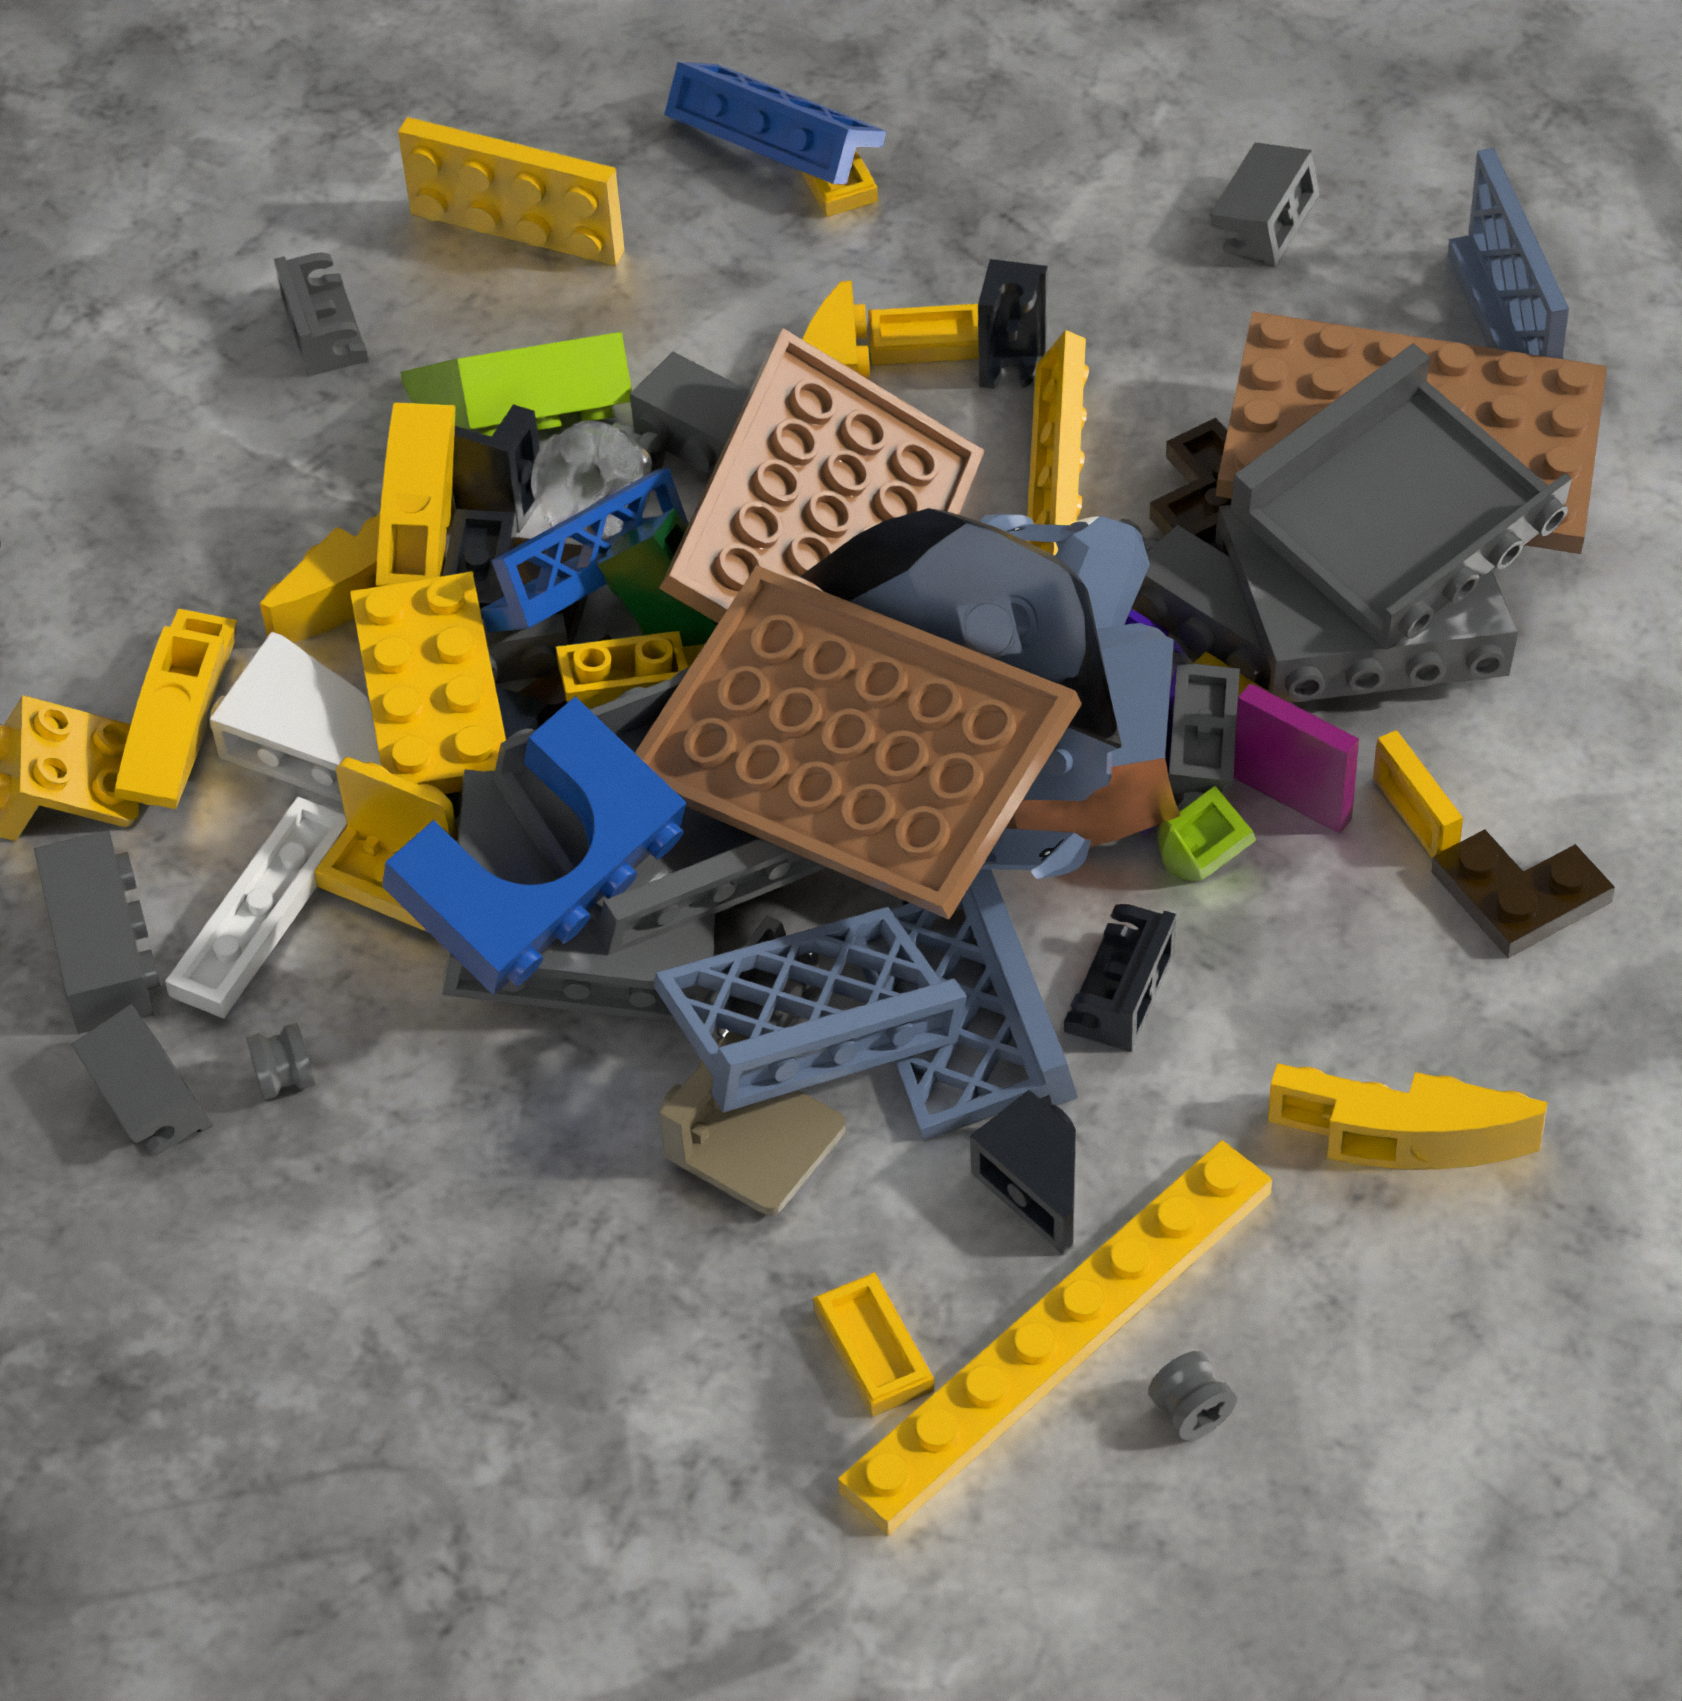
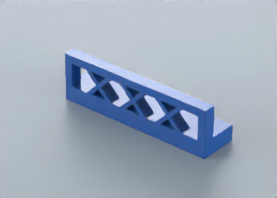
M677 62L664 113L665 116L832 184H847L856 147H883L887 133L883 129L719 64Z
M657 469L491 560L504 597L480 609L488 632L528 629L606 585L604 574L597 564L619 536L658 517H642L647 495L652 490H655L662 513L675 508L688 527L689 523L670 469ZM611 514L622 520L623 526L620 532L604 541L601 540L607 515ZM570 537L583 544L579 555L563 564L560 563L566 538ZM528 560L541 567L538 578L523 585L517 565Z

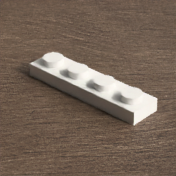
M301 797L295 799L165 980L169 997L223 1019L226 1017L316 889L317 883L314 870L346 829L345 814Z

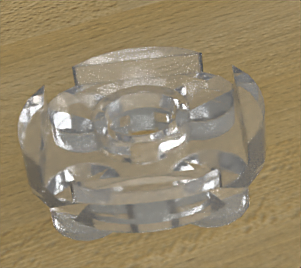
M598 421L578 422L572 424L574 427L567 428L560 435L554 434L543 444L538 452L531 476L534 499L539 500L541 510L546 515L544 519L550 527H553L650 474L652 462L648 452L640 447L635 439L626 431ZM595 465H597L601 469L600 477L604 479V485L601 491H595L593 497L588 499L585 497L587 487L579 484V478L582 472L592 473ZM649 492L647 495L644 510L648 504L651 492ZM611 514L607 515L601 540L604 541L620 532L623 521Z

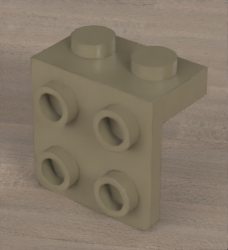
M729 1031L722 1040L717 1038L715 1042L719 1047L750 1039V1037ZM700 1058L698 1068L683 1085L677 1084L672 1087L661 1103L659 1119L665 1158L760 1213L768 1216L776 1215L781 1212L843 1137L846 1131L845 1118L841 1113L800 1090L723 1113L711 1095L713 1076Z

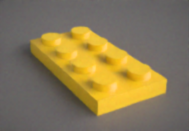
M410 117L405 119L398 130L411 215L614 266L617 265L624 253L616 168Z
M473 572L350 591L381 766L393 775L418 785H432L444 794L460 792L465 769L482 772L495 771L500 744L506 741Z

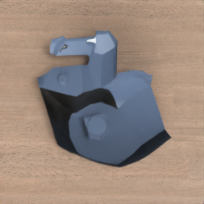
M927 508L878 523L852 537L800 576L815 584L826 593L1075 690L1082 705L1023 800L1084 801L1097 789L1108 786L1112 778V751L1121 748L1122 744L1089 592L1079 576L1055 555L995 526L952 512ZM1005 828L979 872L986 869L1030 870L1037 880L1067 874L1077 870L1086 861L1090 840H1085L1074 832Z

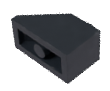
M1028 1090L970 1135L971 1174L1064 1256L1074 1246L1076 1129L1069 1116L1061 1108L1053 1104L1046 1105L1032 1091Z

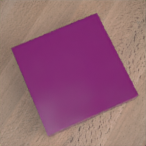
M1249 684L1239 695L1237 702L1233 778L1340 834L1352 820L1359 739L1264 689Z

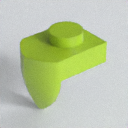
M1216 786L1179 812L1180 817L1169 821H1161L1157 832L1159 853L1166 871L1188 881L1204 880L1256 841L1252 829Z

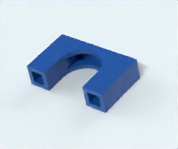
M577 697L571 699L528 737L523 762L570 807L584 827L588 841V853L574 870L555 881L538 885H523L502 880L484 869L434 820L385 862L382 887L493 995L501 990L509 981L515 986L525 982L543 962L544 957L541 953L557 938L564 944L575 937L589 921L591 915L587 911L604 896L609 899L623 893L635 880L638 873L634 869L650 854L656 860L663 857L676 845L684 833L680 825L687 802Z

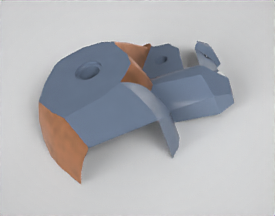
M985 515L979 522L995 526L1022 540L1055 542L1058 547L1055 556L1066 563L1079 576L1088 589L1122 744L1121 748L1112 751V778L1108 786L1097 789L1084 801L1022 800L1006 829L1074 832L1085 840H1090L1089 847L1113 842L1159 825L1163 820L1169 821L1180 817L1165 762L1173 651L1179 653L1187 663L1193 662L1177 642L1167 637L1160 629L1142 623L1124 625L1150 566L1141 533L1134 526L1104 516L1084 518L1071 525L1034 524L1032 518L1024 515Z

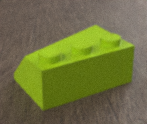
M622 332L462 357L400 372L402 384L413 403L456 406L455 426L492 437L513 404L534 410L537 430L562 426L560 414L579 411L581 423L616 417L614 405L631 402L630 393L632 392Z

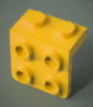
M22 695L5 724H0V838L16 841L39 805L121 827L131 826L138 817L139 802L114 797L115 785L131 724Z
M344 757L336 767V775L347 827L314 870L317 887L427 931L382 887L385 862L433 820L457 842L458 833L453 805L443 792L432 785H418L391 774L379 764L373 762L363 763L351 757Z

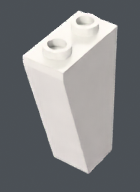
M274 632L270 633L258 652H253L247 657L240 677L227 695H222L217 699L210 714L209 724L220 759L342 802L336 775V767L344 757H351L363 763L373 762L381 765L368 695L290 640Z

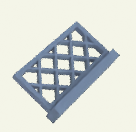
M1495 149L1478 150L1469 232L1467 236L1449 239L1447 256L1488 348L1564 359L1563 351L1569 307Z
M986 869L976 875L956 909L963 907L967 918L955 939L929 930L936 917L939 916L911 903L891 910L917 948L923 943L947 952L935 972L942 982L948 980L961 957L986 966L974 989L959 984L967 995L958 1041L940 1047L931 1063L914 1056L895 1061L924 1141L996 1115L1028 1090L1032 1091L1038 1098L1049 1095L1051 1103L1056 1106L1078 1098L1064 1053L991 869ZM876 933L856 939L854 945L868 949L866 942L882 937V934ZM973 936L978 946L969 944ZM861 967L867 983L876 985L879 978L877 971ZM890 976L885 989L893 991L900 978ZM992 986L995 989L997 997L988 994ZM980 1007L1004 1015L1006 1018L994 1040L967 1031ZM1012 1036L1017 1048L1008 1045ZM959 1044L986 1053L972 1077L945 1068ZM999 1059L1023 1066L1029 1078L1005 1088L986 1083ZM914 1073L923 1075V1078L921 1079L919 1085L916 1081ZM937 1081L964 1090L956 1106L931 1115L928 1114L925 1102Z
M889 907L656 972L654 988L713 1076L711 1095L723 1113L956 1043L967 1000V995L955 978L943 982L939 979ZM881 933L891 947L889 955L854 945L856 939ZM816 952L835 958L836 961L830 972L798 962L797 958L799 955ZM848 962L880 972L876 985L841 975L845 963ZM754 968L778 975L773 988L752 983L738 977L741 972ZM893 976L916 983L920 989L900 994L885 989L889 977ZM791 979L823 989L817 1003L784 993L783 989L787 980ZM698 985L717 991L719 994L712 1006L687 998L681 989ZM832 993L867 1003L845 1011L827 1006ZM729 996L764 1006L759 1019L725 1010L724 1007ZM774 1009L809 1020L787 1028L768 1023ZM718 1027L750 1037V1039L719 1047L711 1035L714 1028Z

